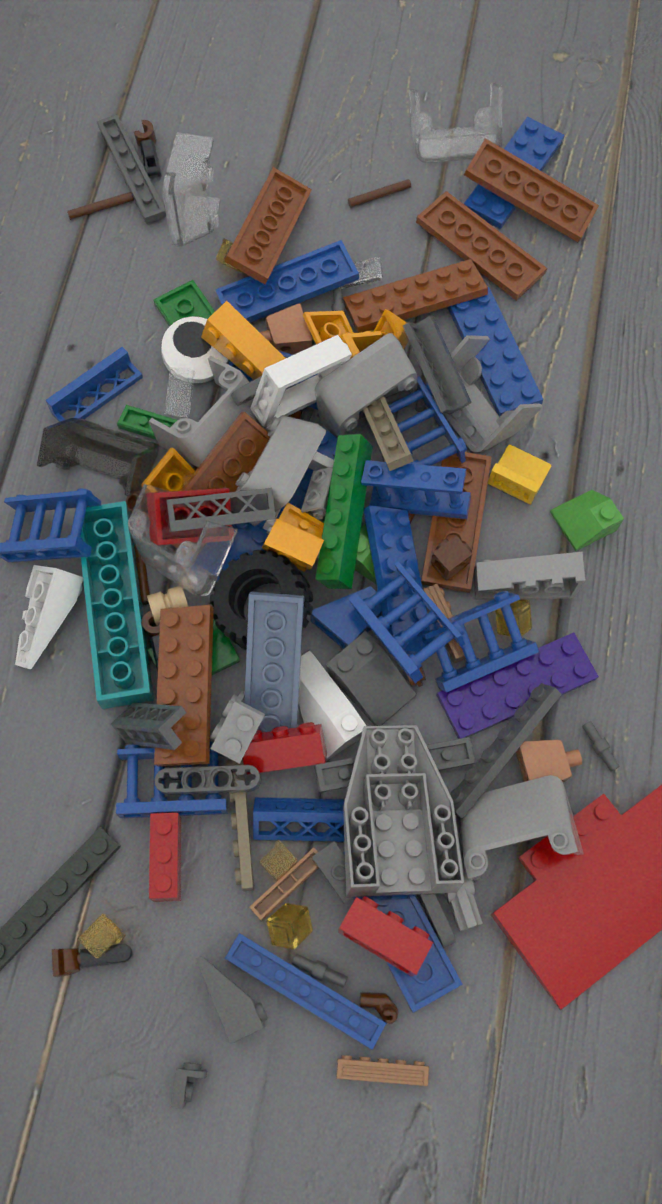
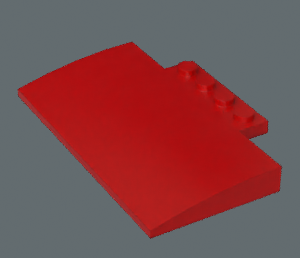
M662 785L622 815L606 795L602 794L573 816L583 854H559L551 847L549 837L546 836L518 857L535 881L490 914L560 1010L662 930Z

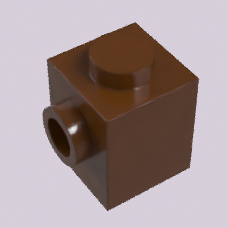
M455 536L451 540H443L436 547L437 550L433 552L430 563L447 581L470 563L472 551L465 541H461Z

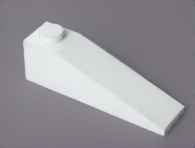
M33 566L25 597L30 598L28 610L23 611L22 615L26 626L19 636L15 665L27 669L33 668L81 594L83 577L57 568Z
M309 650L301 655L300 711L304 723L322 724L327 761L360 740L363 727L366 724L312 652Z

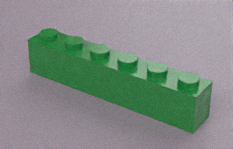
M361 434L338 435L322 534L324 542L319 553L315 579L329 589H352L367 485H362L361 480L365 461H371L373 446Z

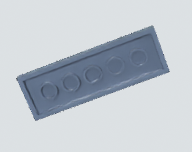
M249 593L244 703L265 714L257 729L261 730L262 733L272 731V729L280 726H287L288 729L297 727L304 596Z

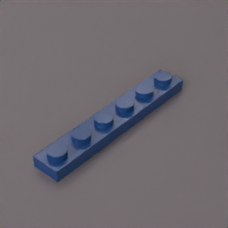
M240 933L224 958L372 1050L386 1025L381 1019Z

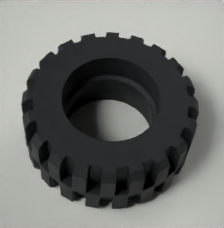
M254 550L253 555H249L248 552L241 554L239 560L235 561L232 559L228 563L229 567L225 571L223 569L220 571L218 582L214 581L212 590L214 594L210 595V604L213 606L215 624L226 637L247 650L248 621L244 618V604L249 593L257 587L268 583H275L280 585V594L304 596L303 628H306L309 623L306 619L307 615H312L313 606L309 602L313 601V594L309 589L310 584L287 557L278 555L274 551L268 550L265 554L262 550Z

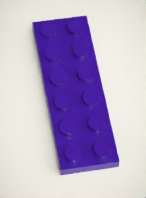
M573 632L539 647L538 653L448 692L443 690L438 692L436 696L457 738L473 736L514 717L517 709L525 704L531 692L541 683L555 687L563 695L595 681L599 676L575 633Z

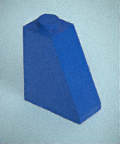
M369 586L355 593L363 600L366 597L369 599L378 590H374ZM355 593L318 607L310 615V621L342 649L346 648L363 632L366 631L368 633L371 630L349 601V598ZM378 604L375 607L376 610L373 611L377 618L383 617L381 604Z

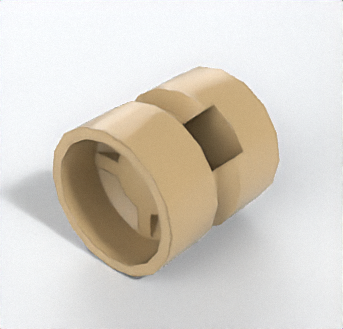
M182 585L168 589L167 594H163L160 591L147 595L156 626L160 622L161 609L188 607Z

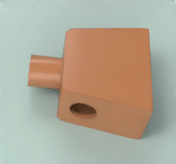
M300 304L281 310L266 318L267 331L260 333L277 350L295 355L312 347V337L304 320Z
M561 740L524 741L515 752L524 782L549 775L556 776L562 782H565L572 777L570 767L582 765L580 751L576 749L565 752Z

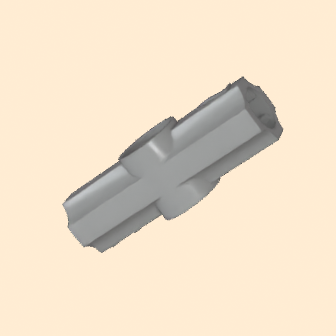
M462 856L464 884L457 893H444L447 902L451 904L459 931L483 924L474 898L475 889L473 881L467 878Z

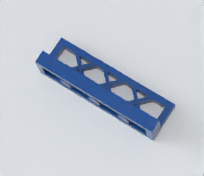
M121 347L46 399V403L54 417L69 431L138 382L143 376L131 363L128 352ZM127 368L134 374L128 379H119L120 373ZM104 384H114V388L110 392H101V387ZM86 397H95V402L92 405H82V400ZM67 410H75V417L69 421H66L61 416Z
M255 797L253 840L344 842V831L340 827L344 825L343 805L345 799ZM259 821H270L276 827L271 831H259ZM290 822H298L303 828L298 832H292L285 826ZM318 822L326 823L330 828L325 832H317L313 826Z

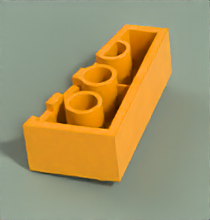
M228 301L206 321L201 338L253 380L261 377L266 367L286 359Z

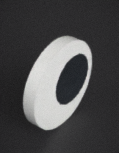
M186 317L174 322L166 330L162 339L161 354L165 366L174 376L190 383H204L214 379L208 361L210 356L226 364L228 363V359L201 338L207 319L202 317Z

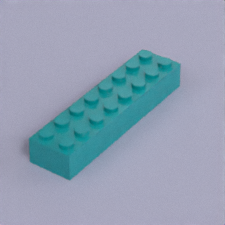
M126 501L87 507L81 538L92 547L90 557H81L96 700L102 709L154 701L146 632L142 626L143 609L130 511Z

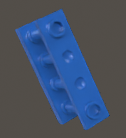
M420 376L417 377V391L388 406L392 414L420 399H423L428 409L398 423L401 434L431 417H434L439 427L410 442L405 441L410 453L413 454V450L445 435L450 446L420 461L417 459L408 464L432 466L454 454L457 455L461 463L465 462V451H467L465 442L461 437H456L444 415L440 412L432 397L433 394L428 383L424 384Z
M365 461L361 484L373 486L370 506L407 510L409 514L468 518L471 493L463 492L466 469L406 464L389 471L386 462Z
M80 488L77 491L28 496L20 494L16 497L5 498L4 503L16 511L9 540L0 543V558L7 562L90 557L92 547L81 538L87 507L101 505V500L94 496L90 490ZM76 508L71 534L67 538H60L66 509ZM46 510H55L50 536L39 540ZM35 512L29 538L26 541H19L25 513Z
M397 561L394 565L399 573L398 577L369 599L366 597L362 600L355 593L349 598V601L407 675L416 683L423 678L419 670L422 667L421 663L452 639L461 648L465 645L462 637L464 631L456 621L451 623L415 581L417 576L409 566L404 568ZM407 583L414 591V594L386 616L377 618L373 613L376 610L375 607ZM422 601L430 612L398 636L396 634L392 637L388 632L391 628L390 625ZM438 620L446 631L415 655L412 653L408 656L403 650L406 648L405 644Z
M508 591L499 592L493 596V600L448 618L451 623L456 621L464 631L462 637L465 645L462 647L466 662L465 666L459 669L453 668L445 645L440 648L436 653L443 672L441 673L442 676L435 679L439 689L445 692L451 691L539 652L536 642L522 638L510 605L520 600L518 594ZM501 608L512 639L511 646L505 649L499 648L487 613ZM478 618L489 648L488 656L482 659L476 658L464 623ZM436 620L418 635L426 640L431 638L433 641L441 633L445 632L446 629Z
M214 741L210 742V748L213 745ZM126 745L125 749H117V755L120 759L127 760V798L124 799V803H116V814L119 818L150 817L152 813H178L180 816L228 814L227 800L221 799L219 793H210L205 796V799L194 800L192 794H183L178 797L177 801H167L165 794L156 788L155 782L154 797L151 798V802H140L138 798V760L154 759L155 748ZM210 749L208 767L218 766V756L224 755ZM154 765V780L156 774L160 770L165 769V766ZM181 765V768L192 767V765ZM219 774L216 775L215 780H214L215 785L218 786V787H219ZM192 775L188 778V785H189V787H191V788H192Z

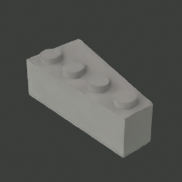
M583 552L495 561L488 559L476 562L473 575L475 600L494 599L493 596L502 591L518 594L520 599L575 598L585 582Z

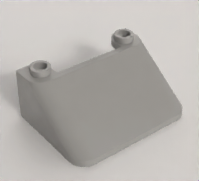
M549 775L484 792L463 819L460 818L464 865L468 879H482V875L489 866L486 851L544 836L549 837L551 847L559 854H583L564 783L556 776Z

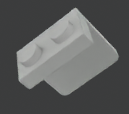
M241 691L238 696L234 694L231 700H229L222 713L226 719L221 718L210 737L215 740L210 749L239 764L265 716L264 713L242 702L245 697L244 691Z

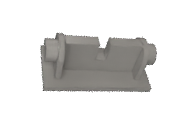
M333 467L313 471L301 512L311 511L313 517L318 520L325 517Z

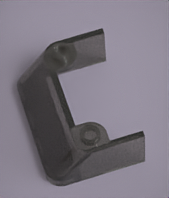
M69 418L43 429L37 466L43 467L54 463L57 468L69 470L70 467L80 465L119 478V484L125 490L124 495L130 496L142 489L141 484L148 477L158 456L160 446L152 441L84 419Z

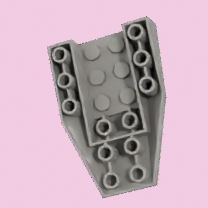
M417 725L364 726L343 805L346 897L457 893L464 884L454 804Z

